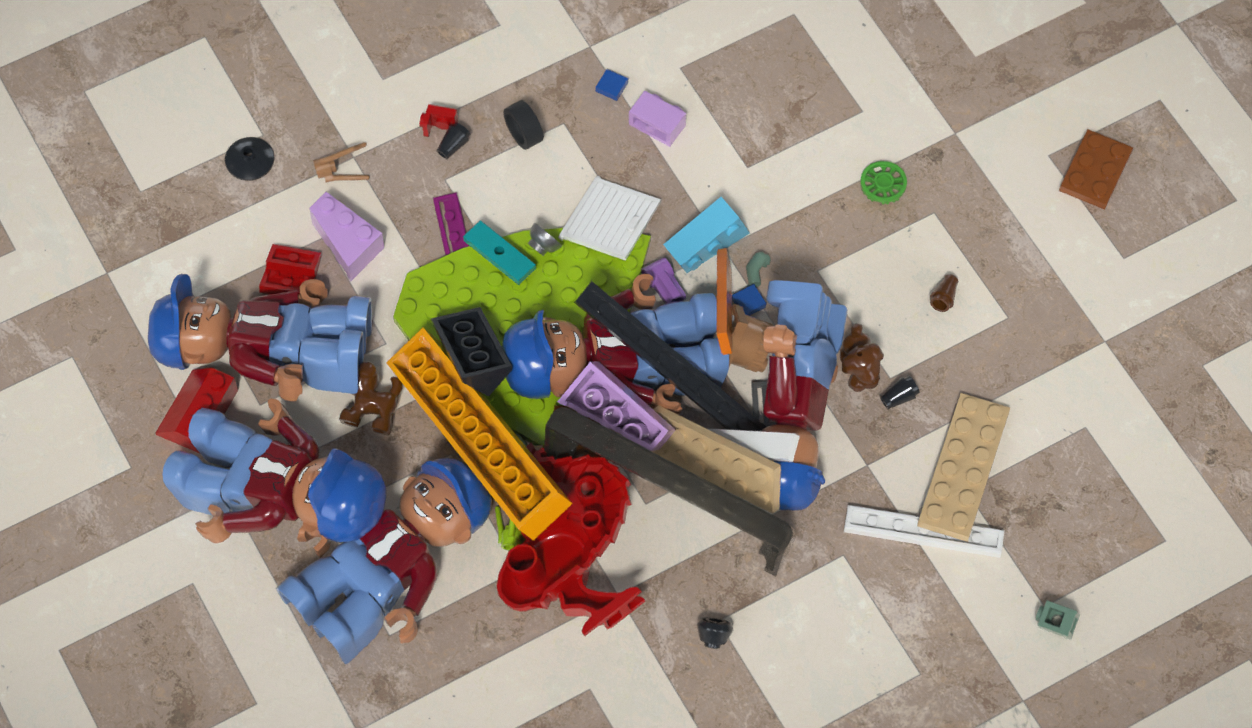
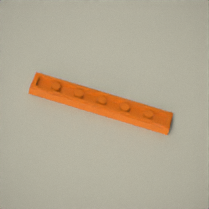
M727 248L718 249L717 338L723 355L732 354V268Z

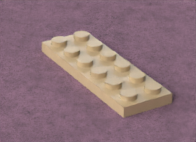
M963 393L960 394L918 520V527L968 542L1009 415V407Z
M661 406L653 409L676 429L660 450L652 451L653 454L772 514L779 509L780 464Z

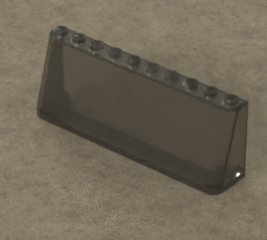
M558 408L552 413L545 425L544 449L548 457L554 456L557 459L563 453H569L573 456L579 445L604 457L614 464L763 541L764 543L759 550V554L763 555L766 560L764 571L775 577L777 576L796 539V530L790 523L569 408Z

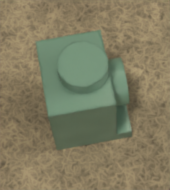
M1046 601L1045 606H1040L1036 615V621H1039V628L1071 640L1080 614L1070 608ZM1055 616L1062 617V622L1059 625L1053 624Z

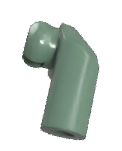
M758 252L754 254L746 265L749 286L754 284L755 287H759L761 285L759 271L762 267H767L770 264L771 258L768 254Z

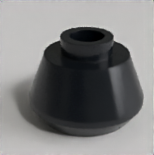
M705 617L697 623L699 638L702 642H705L704 646L708 648L719 649L720 645L727 643L733 632L731 623L723 619Z

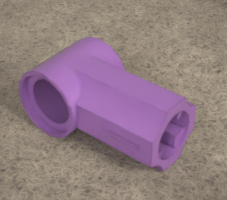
M665 257L641 269L642 274L653 276L654 281L650 288L656 290L664 304L686 300V294L675 279L673 269Z

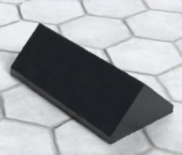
M481 307L431 318V322L461 381L489 397L512 371V365Z

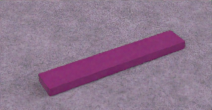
M457 192L434 197L433 202L445 255L450 254L439 202L444 204V217L448 224L449 239L453 252L469 247L463 241L466 230Z

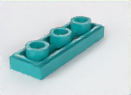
M481 220L463 236L464 242L518 285L536 269V264Z

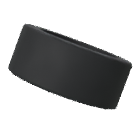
M518 101L504 109L503 115L512 137L521 148L526 150L543 141L544 135L541 124L532 108L525 101Z

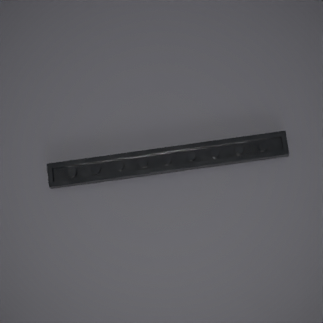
M592 281L589 282L574 301L577 306L725 429L761 432L762 429L766 428L763 423Z

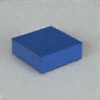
M606 69L595 87V92L617 101L628 84V78Z
M754 284L732 295L734 304L742 306L746 315L751 316L766 308L767 303Z

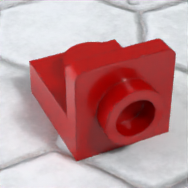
M428 104L426 113L421 114L419 126L423 127V135L429 137L432 126L447 130L450 125L453 126L455 122L458 123L457 109Z

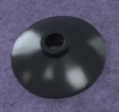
M246 137L235 141L225 154V165L229 173L235 178L244 181L262 178L271 170L274 164V153L271 146L264 140L255 137Z

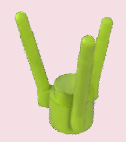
M496 506L498 543L501 544V548L510 551L514 546L522 544L526 539L511 519L509 520V525L505 526L504 530L500 507Z

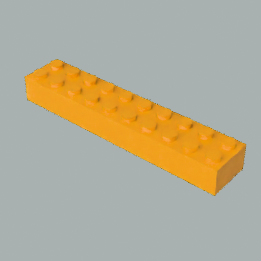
M422 328L386 362L521 532L534 540L572 504L481 392L461 381L444 346L425 328Z

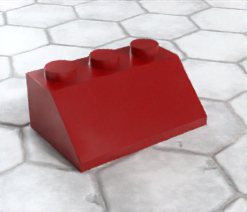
M213 368L192 370L155 434L200 454L189 438L190 421L193 415L201 408L220 411L225 415L238 392L235 378Z

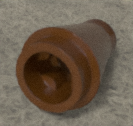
M945 275L942 282L931 293L930 304L935 310L946 312L953 307L956 288L959 282L955 276Z

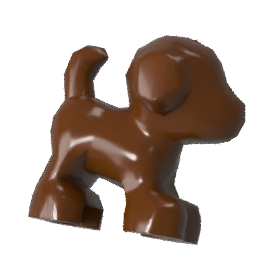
M858 323L851 327V334L846 336L843 341V347L840 350L842 372L851 374L848 386L855 392L877 387L880 380V361L884 357L879 345L871 343L869 335L862 332V324Z
M362 362L358 365V391L352 394L355 398L354 406L351 409L344 408L339 416L340 422L357 428L365 414H378L380 417L374 419L371 428L375 433L389 436L392 429V414L396 408L397 397L402 390V382L398 377L392 376L390 378L392 382L390 391L378 392L375 389L379 384V375L375 365L370 362Z

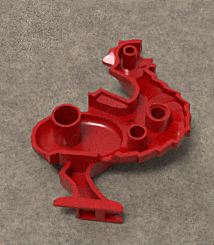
M529 443L526 446L527 449L572 504L534 540L520 531L526 540L522 544L514 546L508 552L498 575V595L508 607L522 612L537 608L548 609L550 603L555 602L559 598L561 609L566 616L589 617L582 628L584 636L600 625L610 629L645 602L643 597L637 596L641 593V590L637 587H630L619 593L600 592L587 588L591 564L597 557L602 556L610 543L615 544L621 525L625 524L627 507L632 505L628 492V487L631 484L621 474L618 467L608 462L607 457H591L589 454L572 459L571 456L555 459L554 456L548 457L544 447L536 450L533 444ZM590 491H595V492H594L593 494H591V495H588V496L586 495V494H587L588 492H590Z

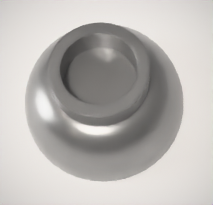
M536 223L532 225L530 230V237L532 239L528 244L542 256L546 252H555L562 247L556 239Z

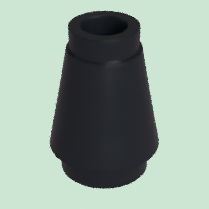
M455 122L453 126L450 125L436 152L448 160L450 156L469 141L470 132L463 125Z
M910 376L906 378L901 377L884 395L880 396V399L886 409L889 410L916 399V395L920 391Z

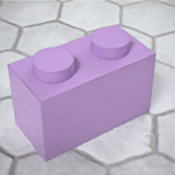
M644 91L629 111V125L670 147L686 126V113L680 107L672 106L663 101L658 95Z

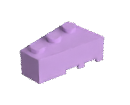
M325 192L309 208L312 224L326 245L329 246L335 255V259L341 264L350 281L384 249L382 233L329 193Z

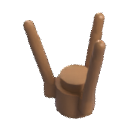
M366 142L344 149L333 155L313 160L318 179L325 178L326 183L345 180H369V175H333V172H337L334 160L366 147Z

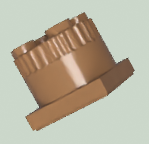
M736 304L732 306V354H729V367L733 364L753 372H763L768 364V353L765 352L763 346L764 332L767 327L774 325L746 315L743 307Z

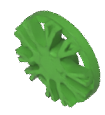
M878 161L864 169L860 181L861 190L867 196V199H870L872 202L873 200L881 202L882 205L885 203L889 204V202L894 203L905 193L907 177L898 165L887 161ZM880 167L881 172L877 174L874 168ZM887 167L891 168L889 173L885 172ZM896 172L900 174L898 178H893L892 176ZM865 182H871L872 185L866 186ZM892 189H896L899 192L895 194ZM878 193H881V194L883 195V197H879V196H876V195H877Z

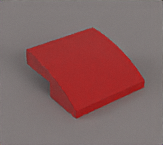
M272 244L266 259V269L259 284V293L276 294L297 290V294H300V286L303 282L316 279L321 252Z

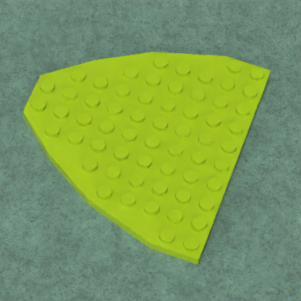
M563 228L544 229L562 245L559 250L546 252L544 256L528 244L532 239L530 237V230L503 236L504 240L536 264V269L519 285L471 246L465 247L407 273L393 319L408 341L422 328H425L441 342L431 322V318L481 307L502 346L505 332L513 324L522 320L532 319L538 310H544L543 318L547 317L571 322L578 327L582 334L586 312L577 306L574 301L591 281L610 297L626 289H631L635 278L642 273L641 269L645 263L651 236L641 234L626 261L565 239L560 240L558 237ZM506 378L489 397L483 394L515 434L521 435L522 439L532 443L534 446L543 445L544 449L549 451L554 405L564 406L557 402L561 397H556L553 392H550L549 398L531 399L523 397L510 388Z

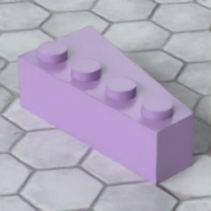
M599 361L589 362L557 401L564 406L572 408L577 413L597 421L602 426L622 434V436L650 451L660 450L676 431L675 428Z

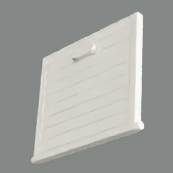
M597 176L558 238L626 261L660 205L661 199L603 180L600 176Z

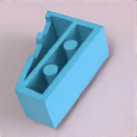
M720 197L663 245L684 271L688 273L717 255L718 249L728 248L750 234V232L733 209Z

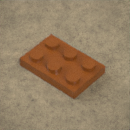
M1087 130L1059 191L1105 210L1130 158L1133 147Z

